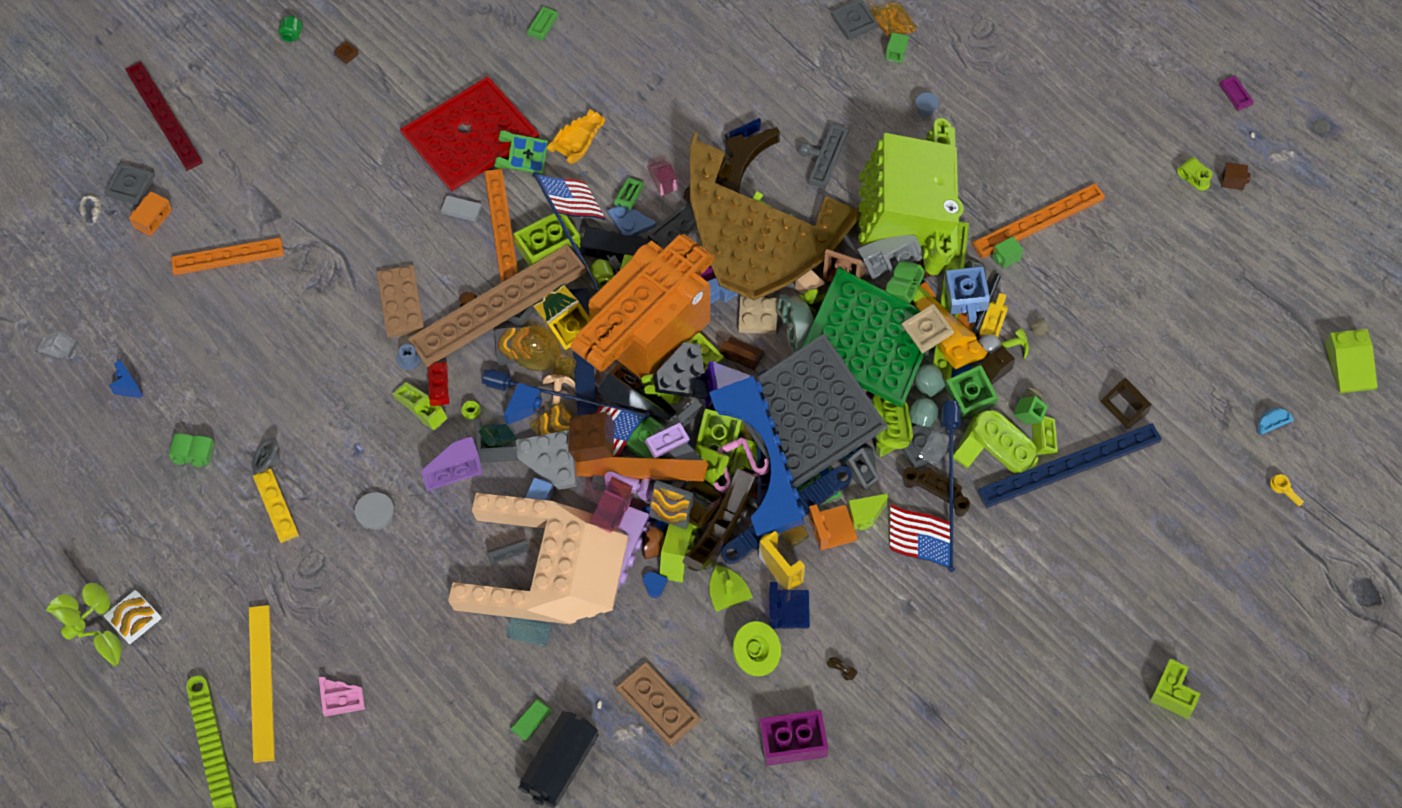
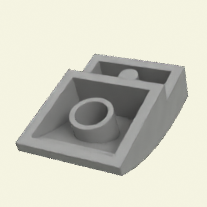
M915 235L885 238L858 249L872 279L887 271L894 275V268L901 260L916 263L923 259L921 257L922 250Z

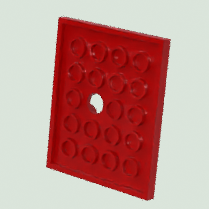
M488 76L400 129L404 138L450 192L493 167L497 157L504 159L509 157L511 142L499 141L501 131L537 139L540 138L537 130ZM462 124L472 127L468 133H461L458 131V128Z

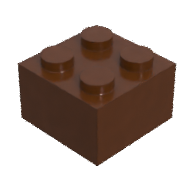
M600 412L570 417L568 452L576 462L613 457L615 422L608 413Z

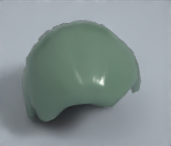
M924 365L917 370L914 382L924 397H932L940 393L945 387L943 374L935 365Z
M922 398L916 400L909 412L911 423L931 427L934 420L937 421L939 418L938 406L930 399Z

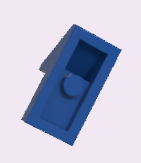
M119 360L114 363L117 369L114 373L118 380L109 385L113 394L141 398L142 394L139 387L122 361Z

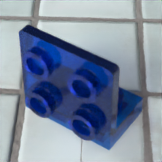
M769 582V626L772 629H809V590L778 589V582Z

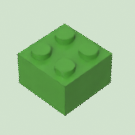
M981 365L946 380L945 388L951 400L959 402L961 407V420L975 415L976 412L980 413L997 405L998 396Z

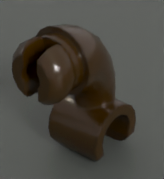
M831 657L827 661L829 668L843 672L842 677L845 680H853L857 675L856 669L847 666L837 657Z

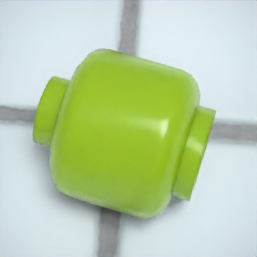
M596 260L589 267L599 288L604 287L614 277L613 268L608 261Z

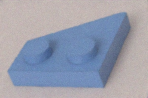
M618 205L608 210V215L620 234L638 236L656 227L655 221L633 208L629 210L628 206L623 208L621 205Z

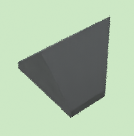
M860 447L846 459L845 466L851 469L852 479L864 490H867L880 479L876 470L873 448Z

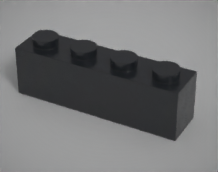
M586 227L581 242V254L609 260L607 255L609 257L615 255L619 263H622L625 254L634 256L643 245L648 244L650 241L658 245V241L649 238H638L634 235L619 234L615 231H604L595 227Z

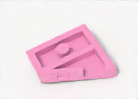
M319 677L324 717L365 710L362 687L349 686L340 681L334 682L326 680L325 677Z

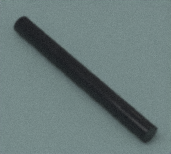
M994 274L988 288L989 304L1001 279L999 274ZM987 310L979 311L976 322L971 330L973 333H979Z

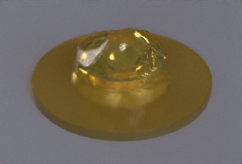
M526 326L519 329L512 337L510 343L512 356L517 363L532 371L548 370L557 363L560 357L558 340L550 331L542 327Z

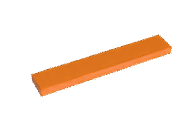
M281 237L172 256V272L174 275L284 256Z

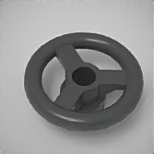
M275 438L266 439L257 449L252 463L254 472L262 473L269 466L274 468L278 464L280 454L277 453L278 442ZM272 443V447L267 450L266 447Z

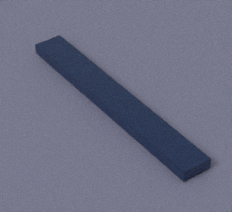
M589 288L570 289V292L589 316ZM574 352L576 396L596 401L594 367L586 359H583ZM577 401L578 416L597 412V405Z

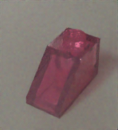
M663 160L647 166L660 195L677 190V176L670 163Z

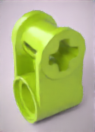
M1189 157L1177 168L1178 175L1197 190L1205 191L1210 187L1212 171L1201 164L1196 158Z

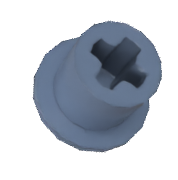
M926 92L917 97L916 105L919 114L923 117L933 115L934 110L939 105V100L934 94Z
M405 344L399 348L396 360L402 369L411 370L420 364L421 359L413 345Z

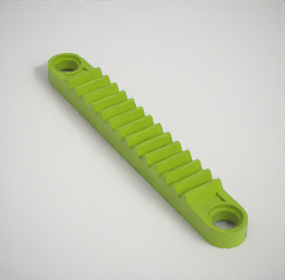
M193 676L188 680L186 688L214 808H237L209 685L202 676ZM195 683H203L200 691L192 690Z

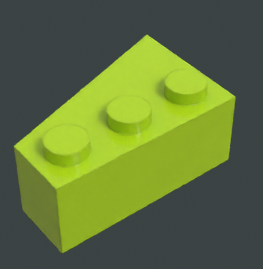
M690 522L687 529L669 524L661 551L660 575L667 577L668 580L683 583L687 565L682 562L685 555L691 551V547H694V533L698 532V527Z

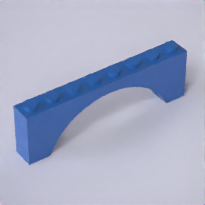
M754 376L709 393L714 408L719 415L733 417L747 423L761 435L767 446L771 461L770 484L762 504L751 516L756 535L761 540L767 533L771 534L774 531L781 533L805 524L803 517H806L803 506L798 504L797 499L800 496L797 488L792 486L791 481L794 480L790 469H786L787 457L784 451H780L779 445L782 443L778 433H774L773 427H776L773 417L768 416L767 410L770 408L766 398H762L761 392L764 391L760 380L756 381Z

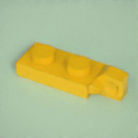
M999 293L997 301H992L989 304L978 336L979 338L987 334H992L998 338L1008 310V306L1004 305L1007 295Z

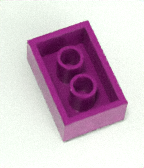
M821 710L759 719V730L766 766L828 756L829 749Z

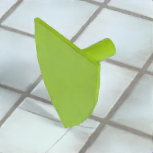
M716 566L710 580V597L716 612L753 598L747 584L737 573L726 567Z

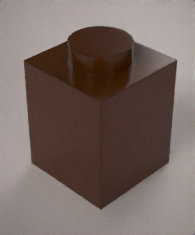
M1226 162L1222 172L1221 187L1244 190L1246 183L1249 184L1251 173H1248V165Z

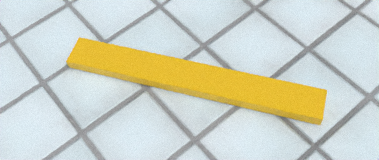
M266 605L249 607L254 763L275 761L270 607Z

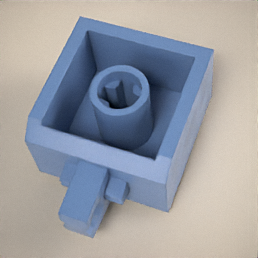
M975 267L946 271L944 284L950 313H966L968 323L976 322V312L988 310L989 292L984 268Z

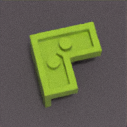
M1169 659L1150 702L1189 719L1201 693L1182 685L1189 667Z

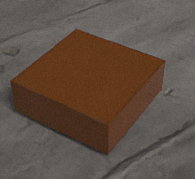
M346 41L334 50V55L347 64L359 55V52Z

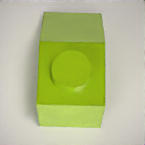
M887 493L849 501L848 512L855 530H866L874 525L887 505Z

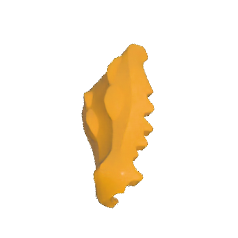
M590 109L586 116H583V118L579 117L577 120H573L570 125L566 124L563 129H560L554 140L547 146V150L552 153L558 151L563 154L571 165L576 163L586 154L592 140L600 127L604 125L606 119L604 116L599 115L598 112Z

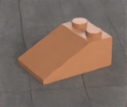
M826 249L823 282L831 284L838 268L862 280L864 279L866 265L862 261Z

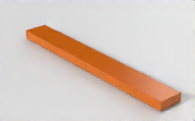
M501 168L487 170L484 173L502 283L516 275L518 267Z
M1094 183L973 241L972 247L980 258L983 259L993 254L995 245L1013 236L1018 242L1103 201L1105 195L1097 184Z
M608 457L576 462L577 476L604 477L607 472H614L635 479L704 481L708 463L706 460Z

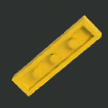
M271 468L253 475L280 543L299 536Z

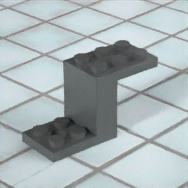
M697 400L692 404L688 402L681 409L682 412L678 416L676 414L668 420V424L664 428L661 426L653 435L678 423H681L684 428L696 417L702 405ZM688 443L658 456V459L703 460ZM672 480L673 482L670 485L681 488L690 481Z

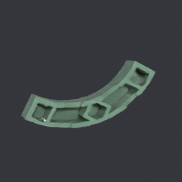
M780 294L776 313L779 314L784 323L788 324L786 331L788 346L792 347V354L802 348L814 319L804 299L799 296Z

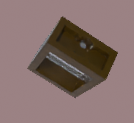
M690 481L680 488L693 493V506L690 510L689 522L701 529L714 518L725 495L703 481Z

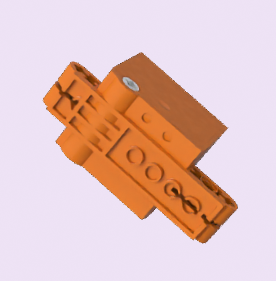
M679 234L665 249H662L653 241L643 245L638 249L633 258L589 300L590 322L576 334V338L570 346L571 350L583 359H586L588 363L600 372L608 368L615 360H618L640 378L645 375L654 374L680 345L688 342L710 323V284L700 276L712 264L714 255L702 246H698V243L685 234Z

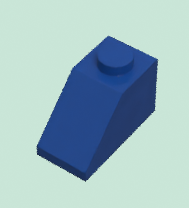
M518 383L504 413L505 423L510 425L534 415L536 409L541 407L543 401L540 389Z

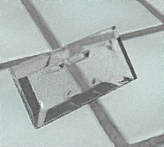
M942 427L932 431L919 457L937 466L949 449V431ZM953 434V442H954V440H955L956 437H957V436L954 435V434Z

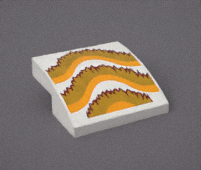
M136 590L103 615L129 645L162 619Z

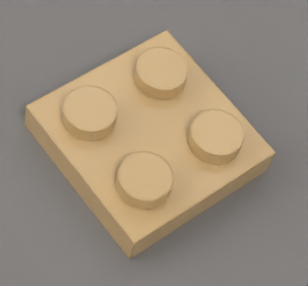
M740 296L739 333L776 334L778 298L761 297L754 301Z
M934 304L902 323L903 328L921 353L926 352L954 334L953 329Z

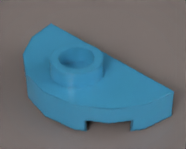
M1271 408L1259 419L1257 426L1258 434H1265L1294 421L1290 413L1282 408Z

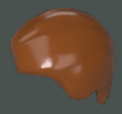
M652 525L647 526L646 545L642 552L644 559H651L660 555L666 537L659 527Z

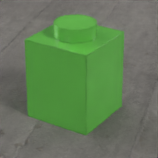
M892 32L886 51L887 60L903 63L908 49L909 36Z
M1012 236L995 245L993 259L996 264H999L1004 269L1021 260L1024 249Z
M1036 396L1020 398L1013 415L1026 425L1041 423L1048 405Z

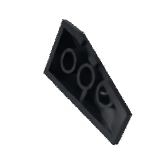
M621 363L608 373L597 390L606 400H611L639 411L649 412L652 415L667 420L676 413L661 397L646 394L644 388L648 385L643 386L639 383V377Z

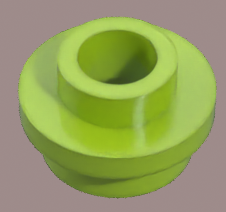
M467 401L462 406L461 412L466 419H475L480 415L481 409L475 401Z

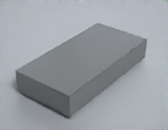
M446 196L441 213L476 222L482 205Z

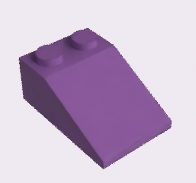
M463 437L453 442L421 470L426 491L483 474L479 455L472 437Z

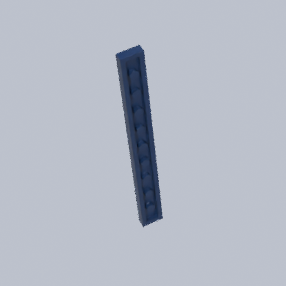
M1151 423L979 488L978 494L985 508H989L1160 443L1162 438L1154 424Z

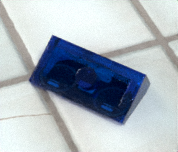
M758 118L724 134V137L727 140L732 136L740 134L744 138L761 130V119Z

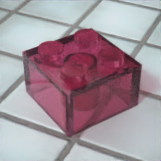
M611 477L590 524L609 533H612L614 527L618 529L634 496L631 493L633 486L615 477Z

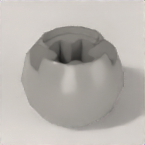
M992 334L983 335L978 341L987 351L986 357L1001 347L1000 340Z

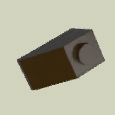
M1001 346L985 359L981 366L991 385L1013 369L1015 358Z

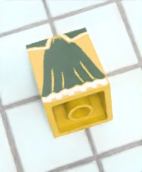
M564 284L532 305L565 350L571 346L576 338V334L590 322L589 316L579 301Z

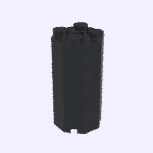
M562 711L520 780L518 789L525 794H530L533 797L532 801L542 806L545 803L549 807L555 808L559 804L599 737L596 727L584 718L581 721L575 719L577 715L572 712Z

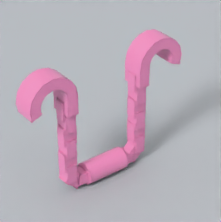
M736 439L723 445L722 448H718L717 452L723 454L743 444L753 470L760 475H765L770 471L771 464L767 458L764 460L765 466L761 469L757 468L746 439ZM727 466L724 471L727 480L726 485L721 487L718 482L714 483L715 488L721 493H726L732 482Z

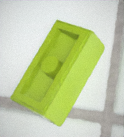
M1044 416L1041 423L1031 424L1033 443L1037 449L1036 454H1058L1055 419Z

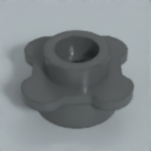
M607 255L608 262L613 271L615 270L618 273L617 270L621 268V265L616 256L609 257Z

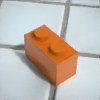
M150 191L142 199L136 210H133L130 214L129 220L133 228L151 237L172 211L169 200Z

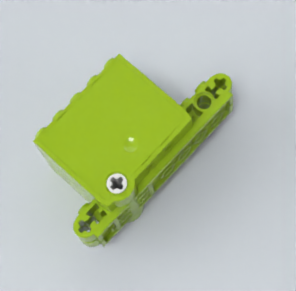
M938 118L931 129L928 130L924 140L884 133L881 139H878L875 150H872L869 161H866L864 170L860 171L859 181L861 182L859 197H861L859 212H861L859 227H861L859 243H861V247L885 238L915 235L922 250L921 257L924 259V268L930 275H938L942 269L945 270L958 251L957 224L964 210L962 202L958 199L955 127H951V124L946 119Z

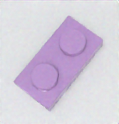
M678 423L647 438L645 443L653 457L656 458L689 442L690 439L681 423Z

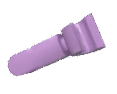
M607 472L604 479L607 487L635 494L638 491V496L642 500L651 502L655 483L650 484V479H643L640 483L639 479L622 476L614 472Z

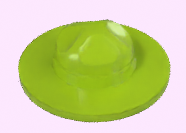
M753 621L739 628L733 640V655L737 665L745 673L757 677L765 676L777 667L781 657V644L776 632L769 625Z

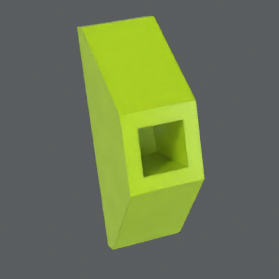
M978 412L973 416L953 453V459L965 468L971 465L984 448L976 440L973 433V422L976 416L979 415Z

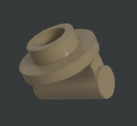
M1027 387L1023 394V398L1036 396L1041 401L1045 398V395L1036 388Z

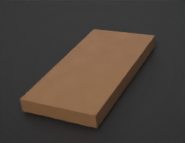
M647 662L643 663L615 687V690L669 747H672L701 721V718Z

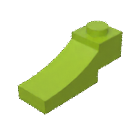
M407 382L392 394L397 401L408 408L424 425L432 430H435L447 419L442 407L430 406L428 395Z

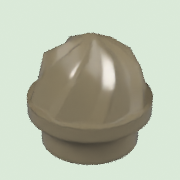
M1037 318L1032 323L1031 331L1037 336H1045L1047 332L1051 331L1045 318Z

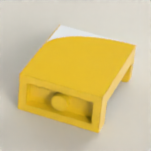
M776 531L771 534L767 533L760 540L759 558L788 593L804 582L805 565L799 560L790 566L777 551L778 533Z

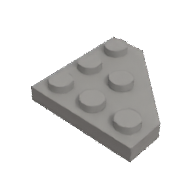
M569 430L516 440L517 458L548 480L559 490L577 487L576 461L568 452Z

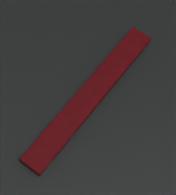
M141 61L126 68L127 75L186 171L203 164L200 156Z

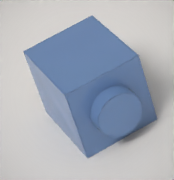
M534 478L525 498L550 501L554 493L553 485L546 479L539 480Z

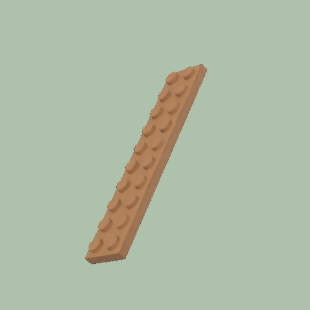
M568 244L409 337L408 341L410 345L414 346L416 353L425 366L429 367L533 305L560 285H566L587 272L586 267Z

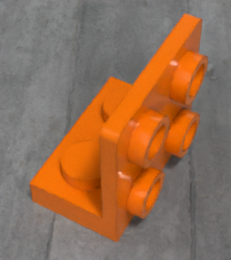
M817 504L809 506L808 517L820 551L857 541L858 537L846 505L824 511H819Z

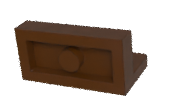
M730 337L727 342L723 341L720 353L724 358L755 370L764 351Z

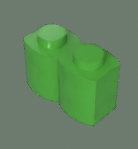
M901 260L894 268V276L886 285V292L910 303L916 294L917 287L921 283L925 271L920 264Z
M174 434L168 455L178 465L191 463L196 467L208 466L215 444L212 438Z

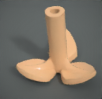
M560 374L548 375L542 382L543 385L554 382V391L561 393L563 383L575 388V382L571 378ZM553 395L552 405L560 406L561 397Z

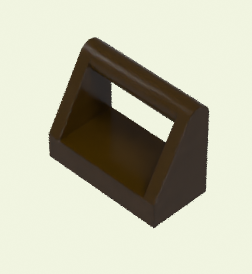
M1126 378L1120 381L1100 401L1126 429L1147 415L1152 406ZM1118 394L1137 411L1130 420L1110 401Z

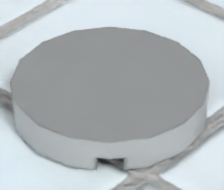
M371 492L358 500L355 506V516L363 528L380 530L391 523L395 508L387 495L380 492Z

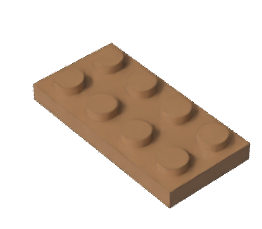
M414 265L377 271L387 338L418 333L423 330L424 324Z

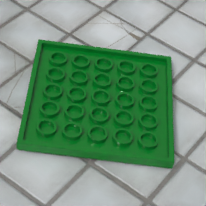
M838 268L802 348L825 334L861 388L901 408L925 352H920L903 328L902 323L920 311L917 307Z

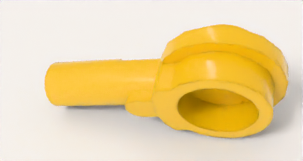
M1282 474L1273 476L1270 480L1271 489L1276 493H1284L1300 507L1304 501L1290 487L1289 479Z

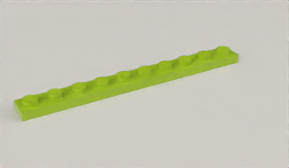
M958 222L957 224L958 251L944 271V280L946 271L964 269L969 223ZM943 280L941 305L950 313ZM952 314L958 320L959 314ZM937 344L935 345L933 365L941 370L946 385V380L950 379L952 375V365L945 359Z

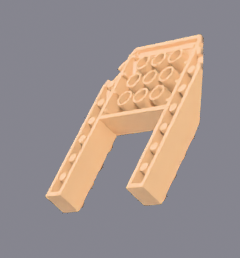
M476 493L472 512L477 521L545 528L530 591L453 582L448 601L454 611L572 624L576 620L585 617L591 618L598 613H606L613 610L629 539L628 535L595 514L554 501Z

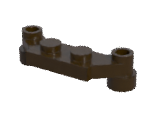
M913 467L904 470L903 481L905 487L919 486L949 503L948 478L930 468L927 471L919 472ZM953 482L954 512L958 517H963L969 510L970 501L967 497L963 496L961 492L962 486Z

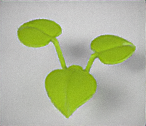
M88 583L82 588V598L91 607L81 617V612L78 610V602L71 595L61 594L48 604L46 611L52 613L65 624L61 627V633L64 638L71 640L76 636L82 638L84 636L97 635L93 638L97 651L113 666L118 665L122 653V645L114 633L110 631H104L103 633L100 631L84 632L86 624L83 619L93 610L102 615L110 608L109 595L101 585H98V583Z

